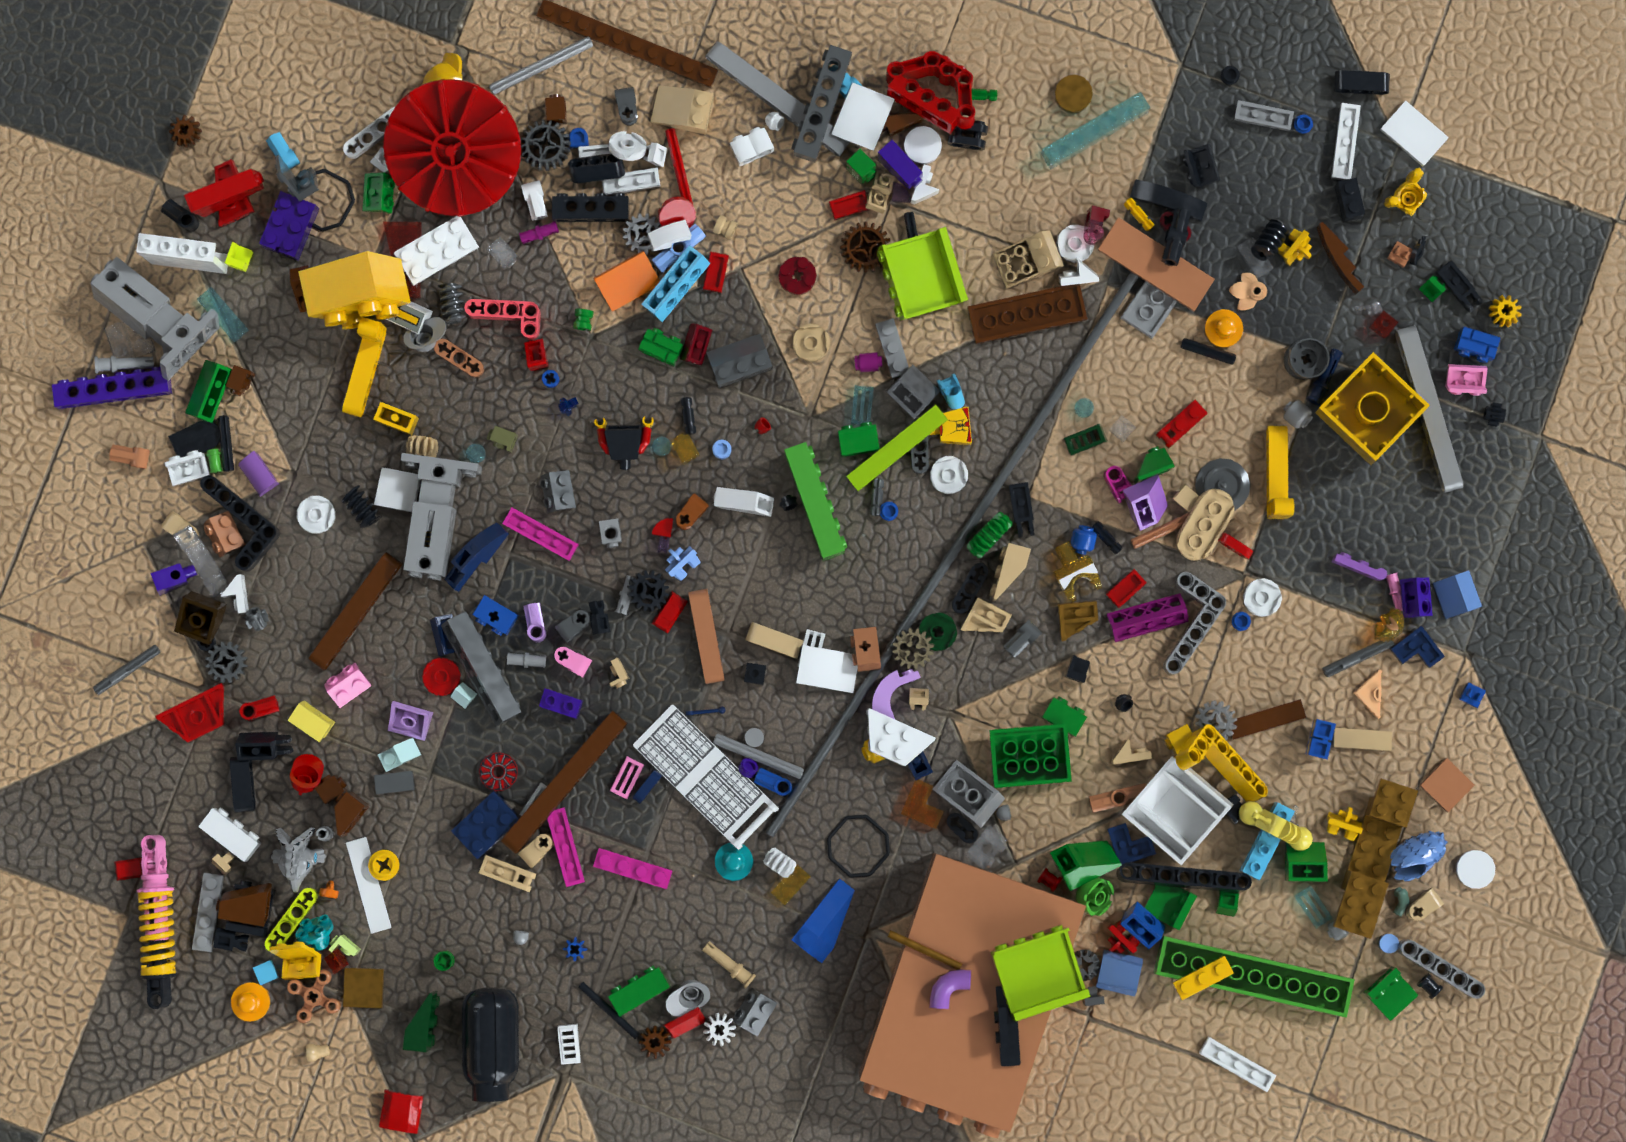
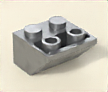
M912 364L886 392L915 419L940 390Z

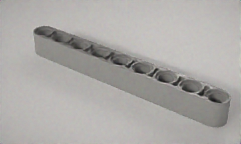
M716 41L705 57L732 79L799 127L800 121H804L806 114H803L805 105L725 45ZM813 117L810 119V123L817 125L820 123V120ZM829 123L822 145L833 154L840 156L850 144V141L832 135L834 126Z
M1413 325L1396 330L1395 336L1410 387L1430 405L1419 417L1443 493L1463 488L1461 473L1417 328Z

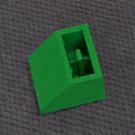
M871 422L861 423L860 427L853 428L852 425H847L838 430L841 457L877 452L879 450L876 424L872 425Z
M1285 842V881L1328 882V862L1324 842H1312V845L1304 851L1295 850L1289 843Z

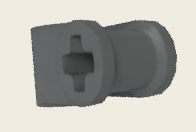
M634 87L614 90L622 122L627 126L634 125L638 119ZM627 112L631 113L629 118L626 117Z
M578 610L555 626V629L567 643L591 624V613L586 610ZM580 614L586 615L585 623L579 622Z

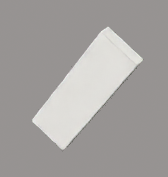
M658 168L626 172L621 178L602 180L603 191L606 196L614 195V193H627L661 187Z

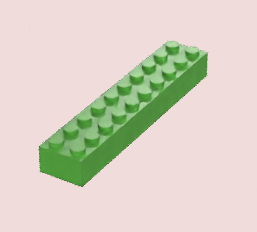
M1162 936L1154 968V974L1180 979L1208 963L1225 956L1234 974L1209 987L1347 1018L1355 979L1168 936Z

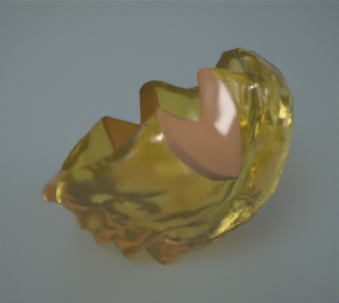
M1391 608L1389 613L1380 616L1382 622H1376L1374 639H1379L1383 642L1394 641L1404 629V616L1399 609Z

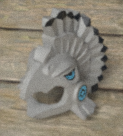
M312 827L295 840H292L282 828L276 829L275 832L281 844V850L275 849L271 859L274 864L278 863L279 869L287 878L293 892H298L302 881L311 871L313 865L325 862L326 855L322 848L310 850L307 847L310 837L316 832V829Z

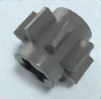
M258 607L249 609L246 612L247 616L244 617L248 629L253 627L255 631L264 629L269 621L266 610L262 609L260 611Z

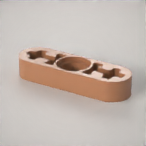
M440 339L436 342L434 350L440 357L471 377L477 378L483 374L484 366L479 360L446 339ZM446 343V347L450 351H452V349L455 348V350L451 353L450 358H447V356H449V353H447L446 351L440 352V344L444 345ZM457 353L464 355L462 363H455L454 356ZM469 358L471 359L469 363L473 366L479 364V372L471 373L472 369L466 365Z

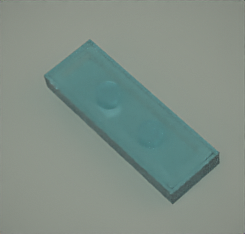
M212 287L197 298L207 312L213 309L218 313L219 326L233 342L238 341L249 331Z

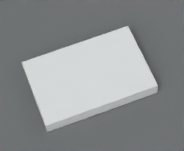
M1407 101L1398 108L1380 129L1422 167L1449 138Z

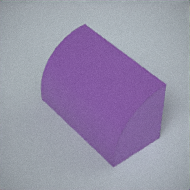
M255 451L247 455L238 465L260 497L279 484L262 458Z

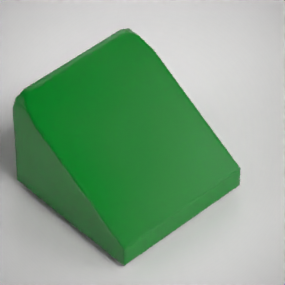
M1220 891L1216 913L1234 917L1238 910L1239 893Z

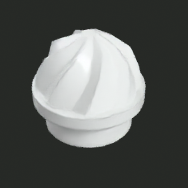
M771 112L765 118V123L769 129L776 131L782 128L785 118L779 112Z

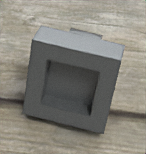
M1088 987L1091 997L1083 999L1084 1006L1105 1004L1104 996L1097 995V987Z

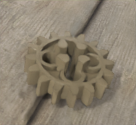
M909 627L908 633L902 630L903 636L897 635L896 639L898 642H893V646L897 648L892 652L898 654L895 660L901 659L900 665L903 666L906 663L907 669L914 665L916 670L918 669V664L924 667L925 660L931 661L928 655L934 654V651L930 650V648L934 647L933 643H929L932 639L931 636L926 638V631L921 634L919 633V628L913 632L912 628ZM917 636L919 641L916 643V648H925L926 653L921 654L919 650H915V659L910 661L907 657L910 655L911 649H902L900 645L906 643L908 647H911L913 644L912 637Z

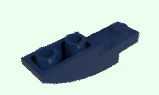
M495 523L480 532L453 558L451 563L454 567L444 580L454 590L459 592L481 562L488 563L509 533L499 523Z

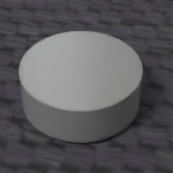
M751 728L745 734V741L751 747H758L764 741V734L760 729Z

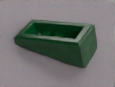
M1101 424L1064 438L1071 456L1108 441ZM1094 430H1097L1100 440L1098 441L1093 432ZM1086 433L1090 434L1093 443H1089ZM1082 435L1086 446L1082 447L1078 436ZM1075 438L1079 449L1075 450L1071 439Z

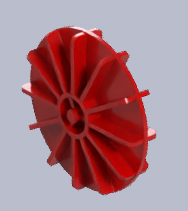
M441 79L431 81L410 91L395 106L387 121L384 133V160L393 181L398 186L397 189L402 191L411 201L424 208L425 211L461 217L473 214L496 203L512 185L521 161V138L517 125L507 109L508 107L479 84L463 80Z

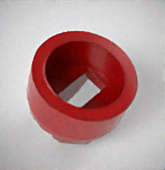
M761 417L756 421L754 429L759 430L758 434H765L771 430V425L765 418Z

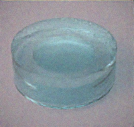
M1082 398L1076 402L1074 410L1079 417L1087 418L1093 413L1094 405L1091 400Z
M658 437L654 440L652 448L656 455L666 456L670 453L672 445L666 437Z
M472 444L467 448L466 456L471 462L480 463L485 459L486 451L482 445Z

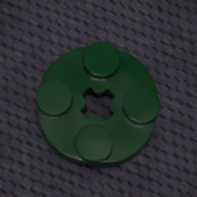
M930 614L922 620L919 626V633L922 634V632L926 631L925 637L931 636L932 638L929 643H933L934 647L930 648V650L943 651L949 648L956 640V625L947 614ZM939 626L942 628L941 632H943V635L935 637V633L932 630L933 628L937 629Z

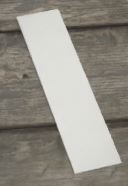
M364 837L347 842L346 846L371 934L392 928L379 881L371 875L368 868L371 852L367 838Z

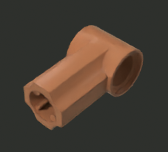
M113 444L110 449L109 460L146 469L150 450Z

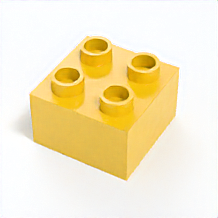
M365 251L298 271L308 317L324 319L326 327L342 325L344 330L358 328L361 317L376 315L377 320L393 318L399 315V306L411 303L400 258Z
M1373 352L1315 413L1366 462L1372 465L1430 405Z

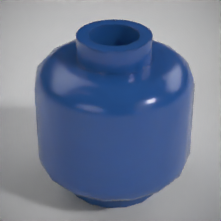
M1079 525L1078 528L1073 530L1070 545L1076 549V553L1086 555L1087 552L1094 550L1097 534L1093 531L1094 528Z

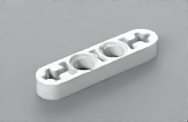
M395 107L388 110L344 144L343 151L348 158H358L384 138L385 131H379L378 124L381 122L387 123L388 120L386 118L390 117ZM369 133L373 136L370 143L363 142L364 134ZM358 139H359L360 143L364 146L362 149H361L360 145L357 146L358 143H357L356 141H357ZM351 145L352 147L357 146L354 154L349 152L350 149L348 147Z

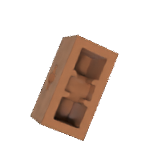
M876 627L853 629L854 636H850L851 648L855 647L856 654H852L853 666L857 665L858 672L881 669Z

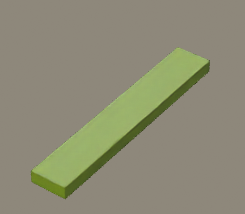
M937 405L933 406L846 477L857 491H860L948 420Z

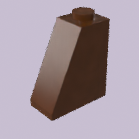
M266 883L225 892L216 904V911H219L218 919L264 927L269 918L272 884Z

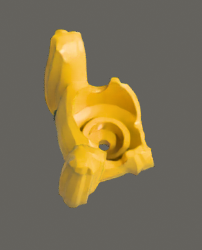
M1420 167L1409 172L1406 180L1396 189L1394 195L1385 199V207H1397L1410 216L1415 213L1416 209L1427 197L1424 188L1418 185L1419 180L1424 174Z

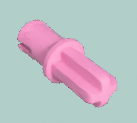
M1398 573L1387 575L1386 579L1390 589L1389 595L1392 596L1397 612L1403 611Z

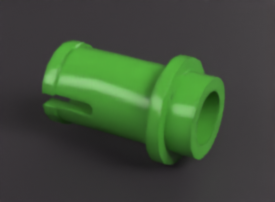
M218 449L207 450L206 457L209 459L210 473L223 471L219 456L221 452Z

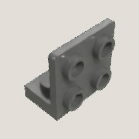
M279 155L275 157L276 175L281 183L285 182L288 186L287 190L292 197L296 196L299 201H302L319 190L316 172L312 167L300 171L295 177Z

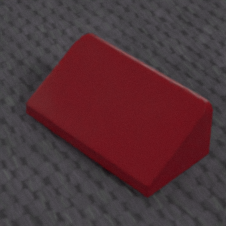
M691 323L680 360L702 366L713 330Z

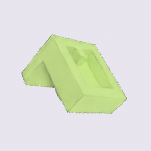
M344 934L340 935V937L336 935L329 943L331 946L329 951L331 953L339 945L342 946L341 951L347 956H355L361 950Z

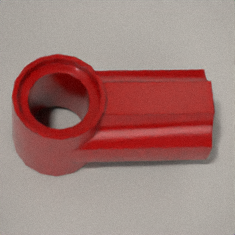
M275 695L251 703H244L239 710L241 717L248 721L280 711ZM247 707H253L254 714L250 717L245 715Z

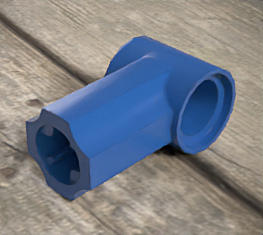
M763 768L759 769L754 780L755 784L781 796H787L792 792L793 787L789 780ZM781 782H787L789 786L788 790L784 793L778 790Z

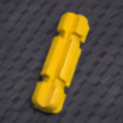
M1129 198L1124 203V206L1127 210L1130 209V213L1139 224L1142 223L1145 231H1149L1153 228L1154 223L1151 219L1148 220V216L1139 205H1136L1134 199Z

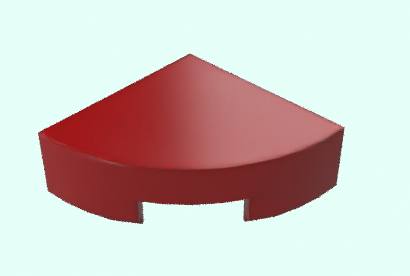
M666 518L658 522L653 528L652 535L671 538L674 519Z

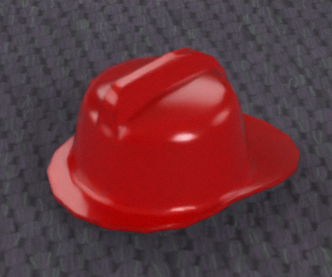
M303 754L298 756L293 762L290 772L291 785L299 792L300 796L303 793L312 792L319 785L324 771L322 761L312 754Z

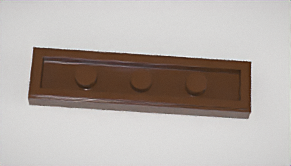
M1301 699L1237 718V721L1233 722L1237 728L1232 730L1234 733L1231 736L1232 740L1307 718Z

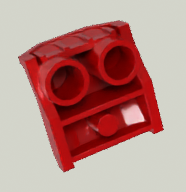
M385 1089L379 1127L418 1134L424 1096L410 1095L409 1093L403 1094Z

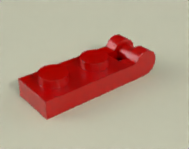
M1195 399L1161 429L1156 436L1159 439L1161 438L1169 449L1208 413ZM1169 430L1174 433L1175 436L1173 438L1167 434Z

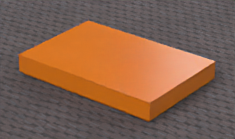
M644 251L637 253L593 278L612 312L653 290L660 282Z

